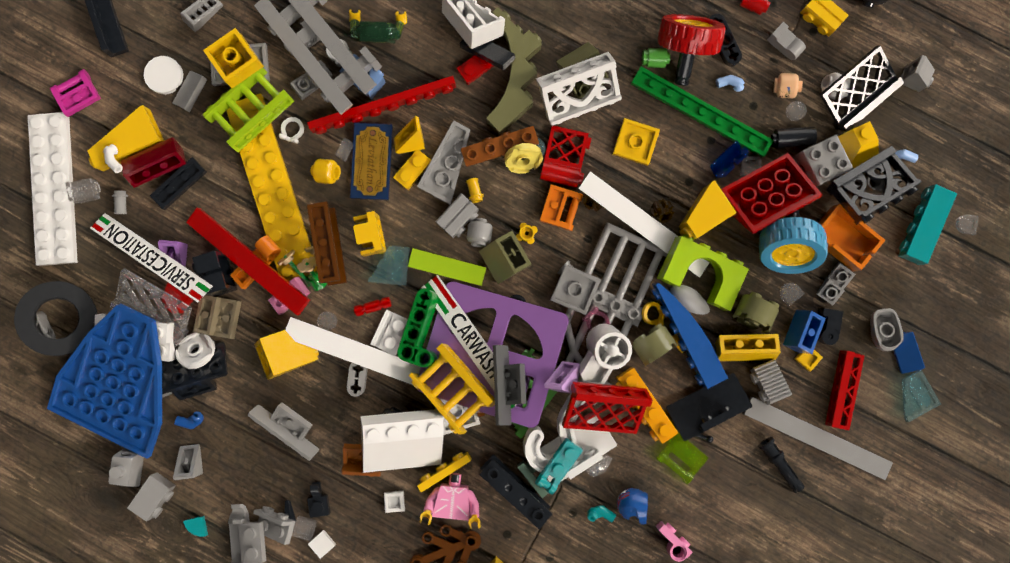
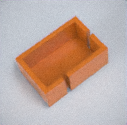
M840 203L832 206L819 221V224H821L826 232L828 252L852 272L862 270L872 258L871 254H875L885 242L884 238L863 222L856 225Z

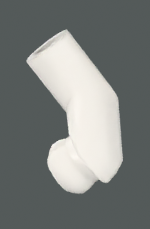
M111 144L103 150L105 163L115 173H119L122 171L123 166L114 157L118 153L117 147Z

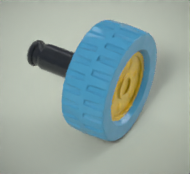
M796 210L763 228L759 236L760 260L767 268L779 273L798 274L814 270L822 265L827 258L828 244L825 229L814 220L799 217V210Z

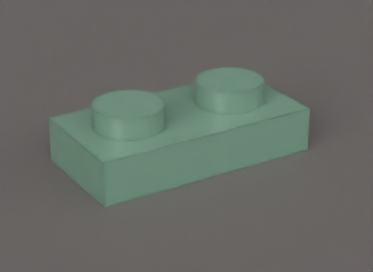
M524 460L517 465L518 469L542 498L548 494L546 488H540L535 484L537 476L534 472L536 470L529 462L526 464Z

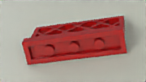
M572 382V394L562 426L563 428L637 434L646 407H651L653 400L646 388ZM576 400L586 402L577 408L575 406ZM597 402L604 403V405L596 410L592 406ZM615 404L623 405L615 411L611 408ZM633 406H640V408L634 411L633 413L629 409ZM590 407L592 412L583 417L580 412ZM609 409L611 413L601 418L599 414ZM627 410L629 415L620 420L618 415ZM577 414L580 417L575 422H569L570 418ZM595 416L599 419L593 424L587 422ZM615 417L616 423L612 425L606 424L607 421ZM634 420L633 427L624 426L628 421Z

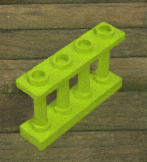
M261 68L228 92L223 93L220 99L213 105H210L206 112L203 113L205 119L210 123L216 120L228 133L230 139L226 142L237 152L241 151L294 102L285 90L278 92L264 76L268 72L264 68ZM257 82L273 97V100L267 105H264L250 90ZM243 95L259 110L253 118H249L236 103ZM229 108L244 122V126L238 131H235L222 117V114Z

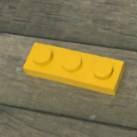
M460 452L452 458L453 461L448 465L446 462L436 468L437 472L432 475L427 473L419 479L421 482L417 485L420 492L425 491L469 463L472 459L469 453L463 454Z

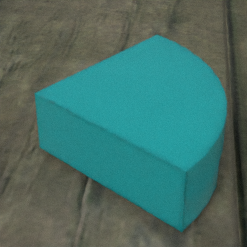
M205 516L183 521L186 529L191 534L199 537L208 535Z

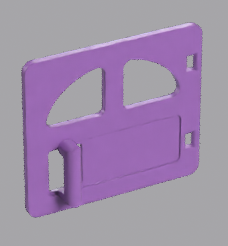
M449 282L446 287L465 314L483 308H494L496 310L495 321L487 342L492 352L493 345L503 344L510 318L513 315L524 319L537 333L543 348V356L540 359L530 358L509 351V364H525L526 393L531 377L534 378L526 407L522 408L523 404L513 407L511 409V422L528 428L536 427L539 424L549 390L545 388L544 384L555 370L569 323L568 316L558 311L457 282ZM438 312L427 350L433 351L438 359L440 352L436 348L441 343L448 344L494 397V390ZM428 354L424 355L423 361L425 364L429 361ZM444 363L425 382L433 390L452 371L453 367L449 363ZM426 367L420 368L419 375L426 370ZM456 377L438 395V398L449 401L464 386L465 381L461 377ZM473 391L468 392L457 404L469 408L477 401L476 398L478 396ZM495 405L493 407L482 406L478 411L495 416Z

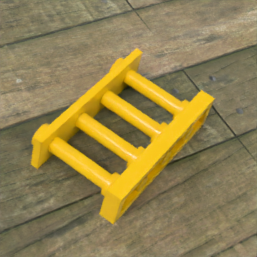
M441 343L436 348L440 352L439 358L421 375L411 373L409 377L412 379L411 383L413 386L421 390L448 421V427L455 434H465L467 430L462 425L482 406L493 407L495 405V398L448 344ZM444 363H449L453 367L452 371L432 390L425 381ZM456 377H461L465 381L464 386L444 405L438 398V395ZM473 391L478 396L476 398L477 401L456 419L450 410L468 392Z

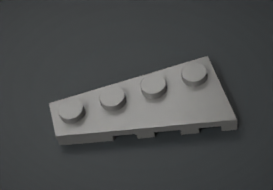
M456 121L452 122L417 185V188L448 205H451L463 161L461 148L467 146L470 135L469 128Z

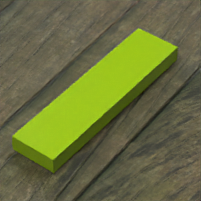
M414 248L412 249L408 264L410 268L482 286L486 267Z

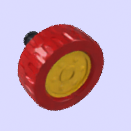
M669 14L663 16L659 28L658 43L666 49L680 52L676 79L674 80L675 84L681 86L689 85L695 55H715L721 51L726 29L723 23L693 15Z

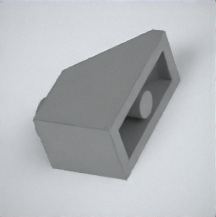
M921 55L905 66L901 75L904 86L920 92L932 84L934 79L932 75L935 69L926 56Z

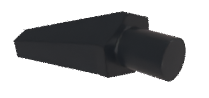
M285 500L284 513L289 515L288 518L296 521L291 501Z

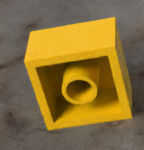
M236 28L203 50L220 76L231 88H234L264 67L243 35Z

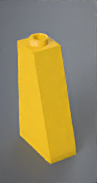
M144 105L138 107L88 150L90 156L88 159L91 166L103 172L110 169L105 163L103 150L111 144L117 147L118 153L114 157L121 164V160L164 141L151 110Z

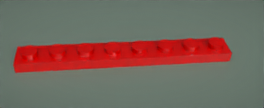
M450 76L350 108L342 115L338 112L307 123L313 134H323L327 132V129L333 127L335 129L345 126V123L351 121L357 123L362 121L364 117H376L383 111H394L404 104L413 105L417 103V100L423 98L428 100L434 98L439 93H450L456 88L454 77Z

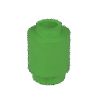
M648 48L642 52V65L647 67L665 68L666 64L670 63V52H667L666 48Z

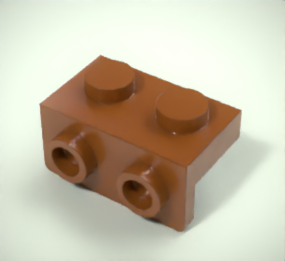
M344 443L343 467L341 470L343 475L381 476V471L363 473L361 444Z

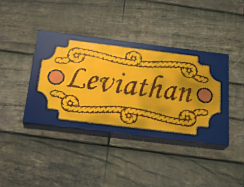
M354 123L351 199L389 201L392 124Z

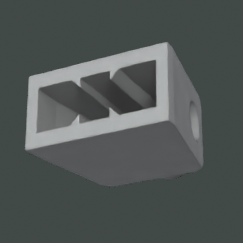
M126 448L113 455L108 483L139 487L144 457Z

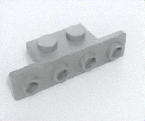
M281 402L273 414L260 405H257L248 413V417L254 422L261 425L310 461L318 453L319 448L305 439L312 424Z

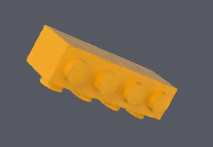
M630 367L615 377L618 381L616 383L617 386L646 388L653 401L651 407H646L641 422L644 426L648 425L651 430L649 434L655 442L659 441L663 444L678 434V431L635 368ZM633 406L632 409L636 408L638 410L640 406Z

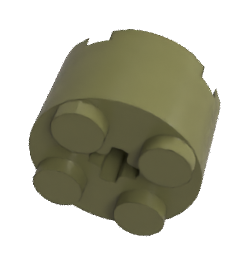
M751 292L750 295H742L733 318L738 317L737 322L756 331L757 328H761L763 333H769L779 312L778 308L780 305L774 301H766L762 299L760 294Z
M661 323L648 332L650 335L646 336L643 334L632 342L634 344L632 346L645 366L678 346L667 328L662 326Z

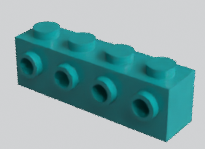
M937 184L923 190L921 203L914 211L915 217L913 222L907 227L906 232L908 234L899 246V257L917 265L928 264L957 193Z

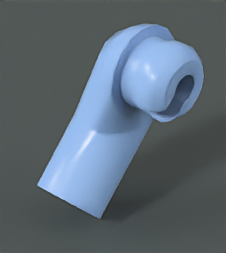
M727 75L715 80L718 88L732 85L736 92L744 89L743 79L734 75Z
M906 149L898 150L895 153L900 159H905L912 163L918 160V154Z

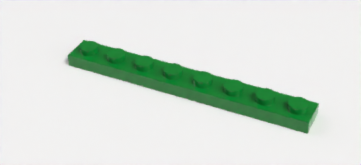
M642 66L631 83L636 88L761 158L765 157L773 143V140Z

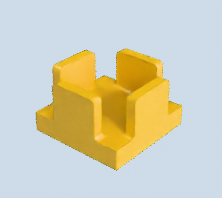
M371 211L365 215L353 217L355 223L368 221L367 223L353 226L356 243L358 245L362 244L363 248L374 247L373 249L360 251L361 256L387 253L380 216L375 211Z

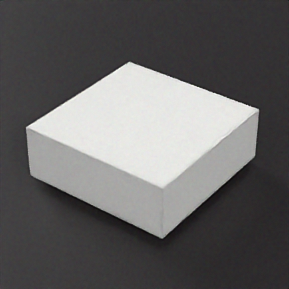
M404 491L384 492L385 513L405 511Z
M323 530L308 545L321 559L336 543Z

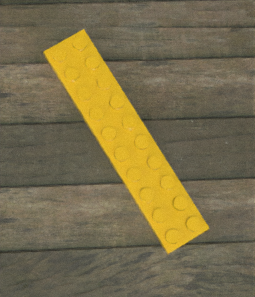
M261 93L255 95L264 105H266L263 95ZM248 98L236 101L249 118H253L259 111ZM231 108L227 109L231 126L235 131L240 130L244 126V122ZM270 123L239 152L265 233L281 249V253L274 259L277 271L286 280L291 281L295 277H300L299 274L289 264L279 266L277 263L292 250L295 251L292 255L294 257L292 262L296 266L303 259H309L314 254L304 251L305 248L311 247L272 123ZM304 272L303 274L308 277L310 272Z

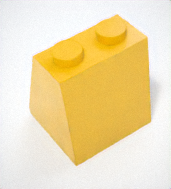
M715 180L702 189L679 226L681 236L687 235L695 240L736 213Z
M285 330L260 338L254 344L267 380L318 360L319 352L317 349L295 342Z

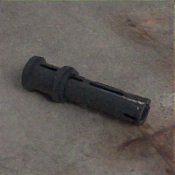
M768 437L763 440L758 447L766 453L768 461L778 468L794 493L802 491L805 487L787 463L784 458V452L776 446L774 438Z

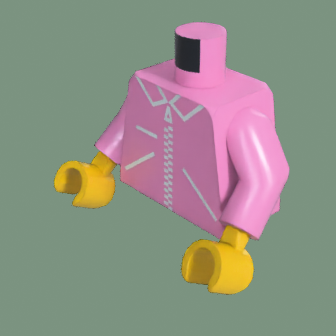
M451 473L449 483H441L440 487L434 488L427 497L424 512L420 515V523L423 517H427L429 519L428 525H430L432 517L467 520L470 529H472L471 524L473 522L478 523V529L481 527L480 519L478 518V500L474 492L469 490L468 485H460L461 474Z

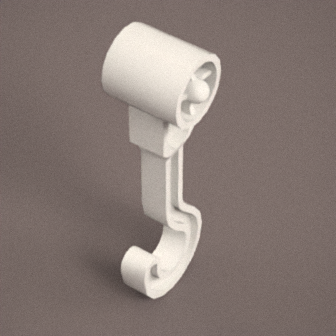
M599 324L593 327L586 338L588 352L580 364L578 382L605 384L613 369L625 366L630 360L632 345L629 339L612 325ZM571 394L565 401L557 418L560 445L565 438L576 444L574 429L563 428L562 426ZM576 400L575 406L577 408L586 402ZM578 414L570 418L569 422H575ZM536 426L527 430L523 440V450L529 464L538 472H542L555 452L545 454L540 451L544 434L541 428Z

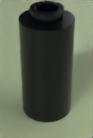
M815 127L775 129L770 139L773 140L772 145L775 148L813 146L817 142V131Z

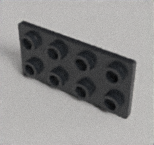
M216 343L215 352L211 360L197 369L183 367L176 359V355L173 361H162V394L172 392L179 400H184L217 390V384L213 379L228 374L225 343ZM196 349V350H192V352H191V353H195V352H197V351H198V349Z
M734 373L727 375L728 379L708 389L704 387L666 407L683 441H687L752 408L749 398Z

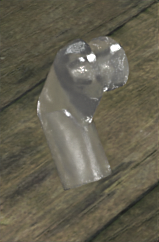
M604 454L600 463L586 469V472L594 477L605 473L613 458Z

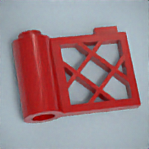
M552 125L540 180L572 187L582 184L584 173H581L585 149L589 150L592 139L588 137L589 133ZM554 132L562 133L566 139L557 143L553 137ZM576 136L584 138L583 144L575 147L571 141ZM568 141L573 150L564 154L560 146ZM556 148L562 155L558 159L549 158L550 152ZM575 152L579 157V163H571L567 157Z

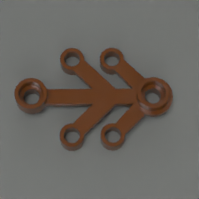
M443 524L440 528L442 536H452L461 541L451 543L435 536L431 531H426L422 536V541L425 544H435L441 547V549L424 556L419 553L414 554L409 563H414L415 560L420 561V563H429L444 556L446 557L443 563H452L456 551L463 548L461 558L456 563H466L471 551L479 548L481 537L476 531L471 530L463 533L452 528L449 524ZM448 527L450 532L444 533L442 529ZM427 534L432 537L429 541L425 540L424 537ZM473 538L475 543L469 544L468 539Z

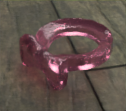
M597 306L582 318V321L586 322L589 331L592 329L590 317L593 314L604 317L606 324L610 325L608 316L598 311L599 308Z

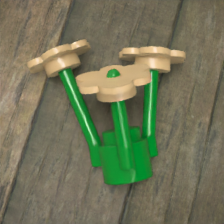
M313 246L304 249L306 252L315 254ZM292 250L277 263L279 266L289 264L305 281L307 286H311L314 291L321 290L327 285V283L320 284L318 272H314L316 266L315 256L303 259L296 266L292 262L294 259L292 255L295 253ZM304 272H310L308 278L303 274Z

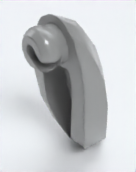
M681 285L680 287H672L670 289V293L689 312L702 315L710 312L706 301L693 288Z

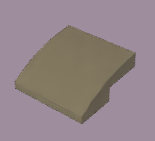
M204 295L198 304L193 332L235 339L242 302Z

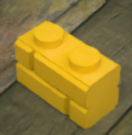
M811 0L800 12L806 22L813 23L820 34L827 35L828 37L848 17V14L831 0Z

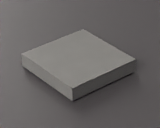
M565 264L550 300L586 315L601 279Z

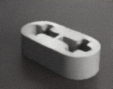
M351 363L348 373L347 391L351 396L357 397L365 392L368 368L363 367V371L359 372V377H356L357 371L354 370V366H357V364ZM357 379L358 386L361 387V390H358L357 393H354L355 391L354 389H351V386L356 384Z

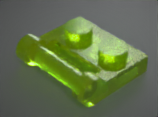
M679 432L657 457L660 463H665L678 474L686 485L692 481L695 474L709 459L688 440L683 441ZM671 452L690 467L689 471L686 472L668 455Z

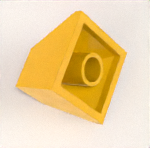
M870 121L838 136L853 168L879 154L878 136Z

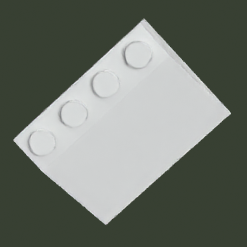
M437 409L361 416L363 473L441 465L443 417Z

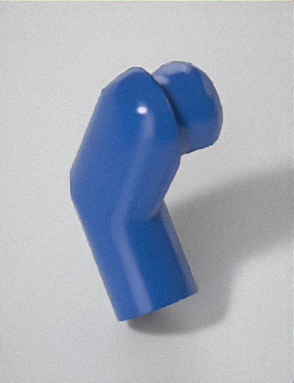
M198 411L194 412L189 418L177 416L174 424L187 429H194L203 422L204 416Z

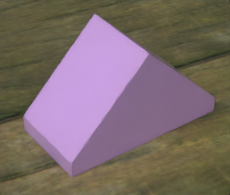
M562 361L544 384L545 388L572 394L571 385L572 382H578L580 363Z

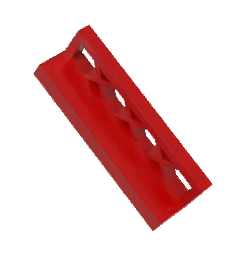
M840 350L825 425L850 430L865 355ZM854 357L858 358L857 366L852 369ZM850 375H851V377H852V379H853V385H851L850 387H848L849 379H850ZM846 394H847L848 397L850 398V400H849V404H847L846 406H844L845 398H846ZM842 413L846 417L844 425H840Z

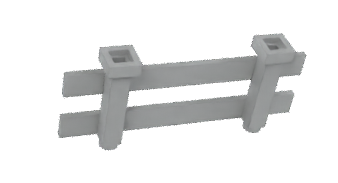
M269 0L258 1L254 6L269 24L267 26L268 30L274 36L278 35L321 89L322 93L320 95L327 103L331 102L341 115L353 105L344 94L348 88L356 83L366 95L377 85L367 72L372 68L377 72L382 66L367 47L364 46L360 50L362 56L356 60L313 7L318 2L323 6L328 0H289L291 4L280 13ZM300 17L305 20L344 68V71L334 80L290 27Z

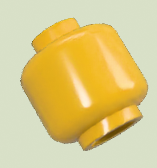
M317 159L311 166L310 173L317 183L333 184L339 179L341 170L334 160Z

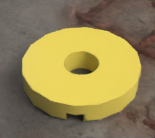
M530 143L513 146L506 152L504 157L506 167L511 172L518 174L528 173L532 168L534 170L537 169L543 160L541 149Z

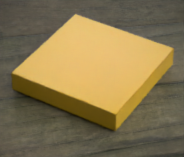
M624 118L612 155L648 166L660 129Z

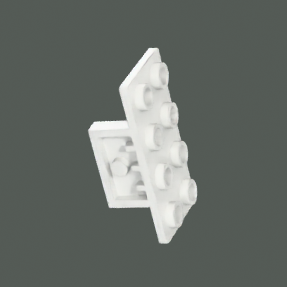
M595 416L587 422L593 424L599 419ZM574 429L576 444L583 449V452L562 481L567 477L571 480L602 460V455L617 446L610 432ZM559 436L541 447L540 451L545 454L556 452L560 447ZM549 475L547 478L548 481L551 482L553 477Z

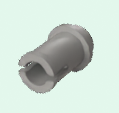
M114 191L112 195L114 197V214H127L126 197L128 195H126V191Z

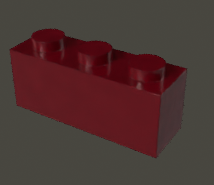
M174 137L121 160L123 176L133 188L186 164L184 151Z

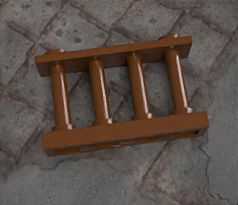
M327 201L308 204L307 209L319 283H327L328 286L347 283L336 209L329 208Z

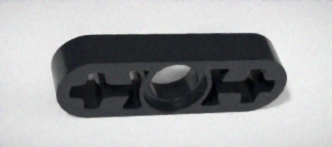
M714 14L709 19L723 23L726 28L724 36L729 39V44H722L721 51L719 52L720 56L727 66H736L742 59V53L725 18L721 14ZM730 53L731 55H736L734 60L728 58Z

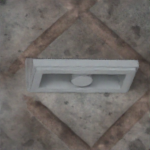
M189 71L172 104L190 113L207 79L198 73Z

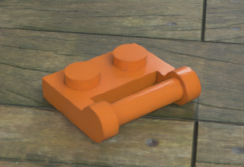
M551 184L540 222L572 231L574 227L572 224L583 194ZM571 197L573 199L566 221H560L566 199Z

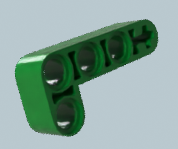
M423 288L417 292L397 351L398 357L401 360L426 368L437 360V355L433 351L423 348L438 301L437 294L432 290ZM423 312L424 318L419 321L418 315ZM417 330L418 336L413 339L412 333ZM410 348L411 351H412V354H411V356L408 358V357L406 356V351H407V349ZM428 354L429 361L425 364L423 357Z

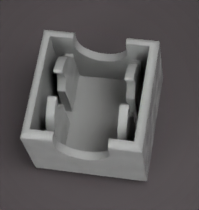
M837 134L793 156L796 163L803 166L808 178L816 187L854 169Z

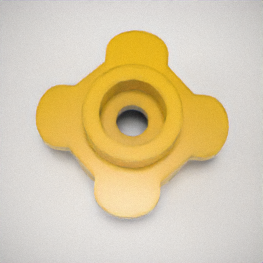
M521 223L519 226L520 231L516 235L517 240L526 241L528 244L534 243V235L538 231L537 227Z

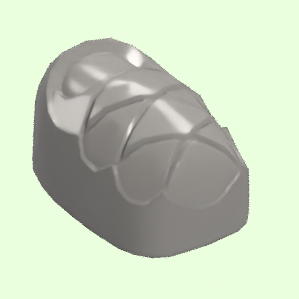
M889 308L880 309L871 314V336L876 348L880 351L896 349L903 342V330L897 313Z

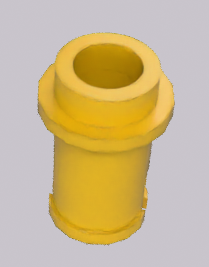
M478 178L468 179L466 183L470 193L469 200L472 203L483 201L482 197L484 195L481 194Z

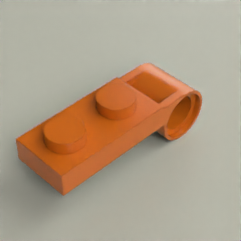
M268 235L263 236L256 242V249L253 251L268 265L281 253V249ZM240 267L230 275L241 289H246L254 281Z

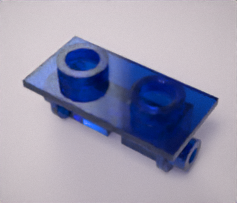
M736 140L710 165L715 178L726 177L735 168L733 163L739 164L748 156V149L745 147L741 148Z

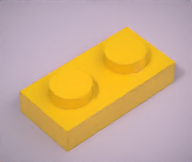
M417 150L393 178L409 190L427 169L431 159L420 150Z

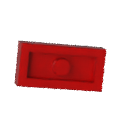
M474 55L460 65L457 71L467 85H469L494 67V65Z

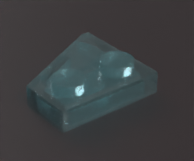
M389 246L385 256L378 263L375 272L370 276L368 282L406 286L410 248Z
M917 370L902 379L904 420L906 422H910L941 405L922 370Z

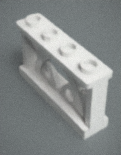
M609 52L536 78L546 117L551 125L560 124L563 121L579 117L603 106L614 104L622 99L616 73V62ZM605 71L609 72L610 78H604ZM578 81L592 85L582 99L567 95L573 90L575 83ZM608 83L611 85V89L607 90L605 86L601 84ZM553 91L556 96L549 101L547 93ZM558 101L557 109L552 110L553 104Z

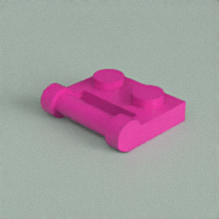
M85 69L79 71L78 75L62 84L50 87L59 107L67 117L101 99ZM83 81L84 84L62 95V92Z

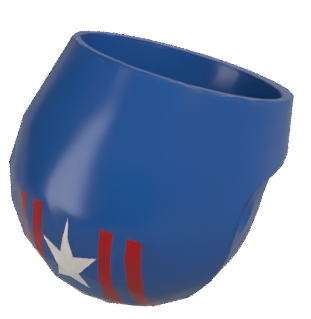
M629 488L621 492L617 499L619 514L626 520H629L631 516H636L641 525L647 524L648 493L635 488Z

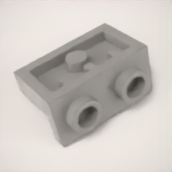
M263 506L262 509H254L253 514L259 516L258 521H263L264 536L284 545L290 543L295 520L288 518L289 515L285 513L274 512V509L271 507Z

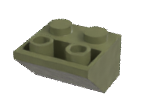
M587 42L556 62L559 70L596 57L600 53L599 50ZM606 71L604 73V78H608ZM578 81L575 83L572 93L575 98L581 99L592 85Z
M513 231L501 236L479 251L497 284L504 282L531 266L530 260Z

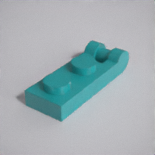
M565 438L537 477L535 484L540 488H546V491L551 495L554 494L562 479L583 452V449L568 438ZM549 475L553 477L551 482L547 480Z

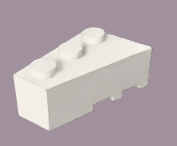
M442 0V13L471 49L504 36L505 18L495 16L491 13V9L488 7L483 8L477 4V0Z

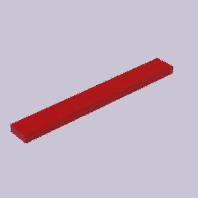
M198 207L195 209L186 223L294 314L300 315L310 299L205 211Z

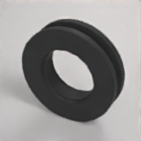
M51 281L39 284L23 295L15 310L14 325L19 338L33 351L49 356H64L76 350L88 332L94 327L95 315L98 313L93 300L81 288L67 282ZM49 300H67L78 311L79 320L77 327L64 338H48L41 334L36 327V313L41 305Z

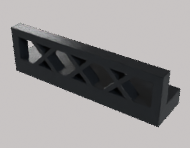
M85 0L101 50L111 58L129 52L112 0Z

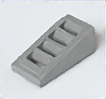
M197 0L180 14L182 20L196 32L223 7V4L219 0ZM210 1L214 6L211 7L207 2Z

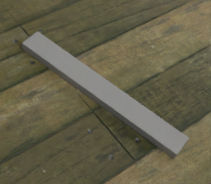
M750 396L749 400L752 408L744 411V415L886 480L893 462Z

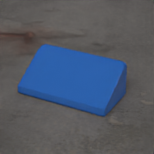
M904 332L903 342L893 350L901 374L925 369L914 333Z

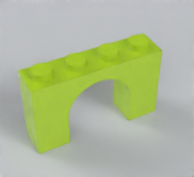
M687 235L675 237L657 279L673 287H680L689 266L697 259H704L713 266L716 273V281L707 303L721 310L731 311L749 269L744 267V263L739 260L728 259L727 255L723 252H714L710 250V246L704 243L697 244L693 242L694 239L692 237L689 238Z

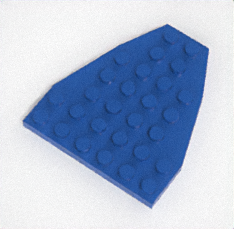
M123 304L116 305L88 332L56 375L47 409L146 459L151 457L162 426V360L156 320Z

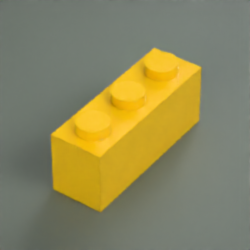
M778 334L719 335L715 343L719 361L776 360L781 353Z

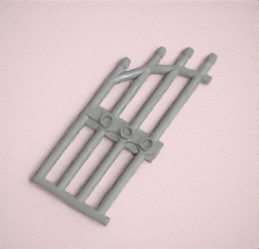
M606 222L584 272L592 274L610 232L621 238L575 339L570 323L575 310L568 308L566 311L569 323L565 335L570 352L565 362H574L575 360L576 363L581 364L583 358L578 350L597 309L608 313L603 324L611 325L614 317L624 320L625 323L621 333L626 337L632 325L638 327L642 319L643 308L640 307L662 256L667 257L666 252L652 242ZM629 240L638 244V247L615 296L605 290ZM645 248L656 253L634 303L624 300L623 297ZM606 380V382H605L604 385H612V384L608 383L607 380Z

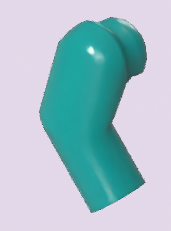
M599 505L587 511V518L589 521L594 522L595 519L604 517L612 523L616 514L605 506Z

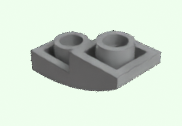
M319 60L318 62L321 64V66L330 75V77H332V73L329 71V69L321 60ZM306 71L305 74L290 83L291 88L301 100L319 88Z
M838 262L823 282L817 295L833 306L844 293V288L856 274Z

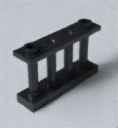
M492 454L480 467L482 472L479 475L538 529L553 515L548 510L551 506L495 454Z

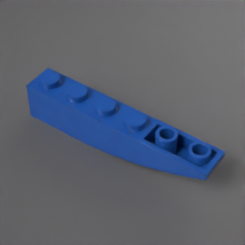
M653 283V295L657 300H660L662 304L660 307L665 317L668 316L671 322L669 327L673 334H677L679 341H677L682 351L686 352L688 356L686 361L691 369L694 368L697 374L694 377L699 386L702 385L708 389L728 379L712 344L693 316L660 283Z

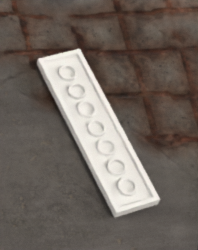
M63 112L28 115L36 266L78 263L69 117L65 116Z

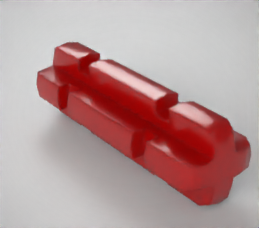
M385 297L380 301L375 300L364 303L363 306H355L354 313L356 316H361L364 313L368 314L382 310V308H389L392 306L389 297Z

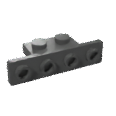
M493 345L496 425H511V405L526 404L525 364H509L508 346Z

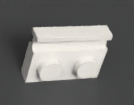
M386 310L370 345L396 356L408 319Z

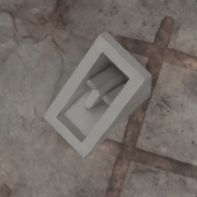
M200 445L180 446L173 479H189L203 474Z

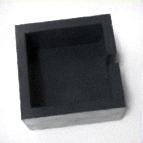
M212 251L192 258L194 273L213 286L205 296L217 297L237 290L236 283L230 276L232 270L228 257L222 252Z

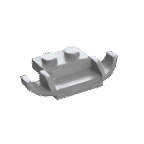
M231 505L233 510L228 521L231 563L265 562L266 550L263 521L250 522L249 513L245 505Z

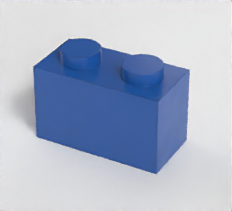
M796 310L783 345L798 353L813 354L826 318L813 311Z

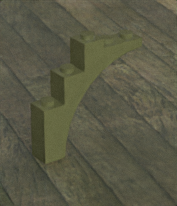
M497 7L492 14L505 18L504 37L509 51L515 54V60L511 63L510 80L505 94L497 107L486 118L490 127L500 136V134L533 107L532 95L527 90H523L537 78L536 66L531 61L528 63V61L541 50L542 40L536 33H532L530 30L523 35L521 27L518 24L514 25L510 21L511 17L509 14Z

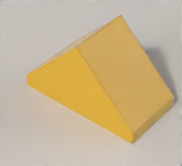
M415 116L394 137L395 153L401 154L425 149L419 117Z

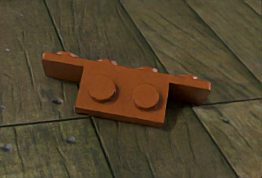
M530 126L514 132H504L499 137L485 138L482 142L461 148V153L466 167L504 156L515 145L522 143L538 145L539 141L534 126Z

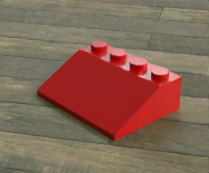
M789 153L721 189L736 211L732 216L752 234L822 197V193Z

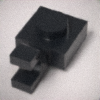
M320 481L313 482L310 485L312 497L307 498L310 518L330 515L328 494L322 495Z

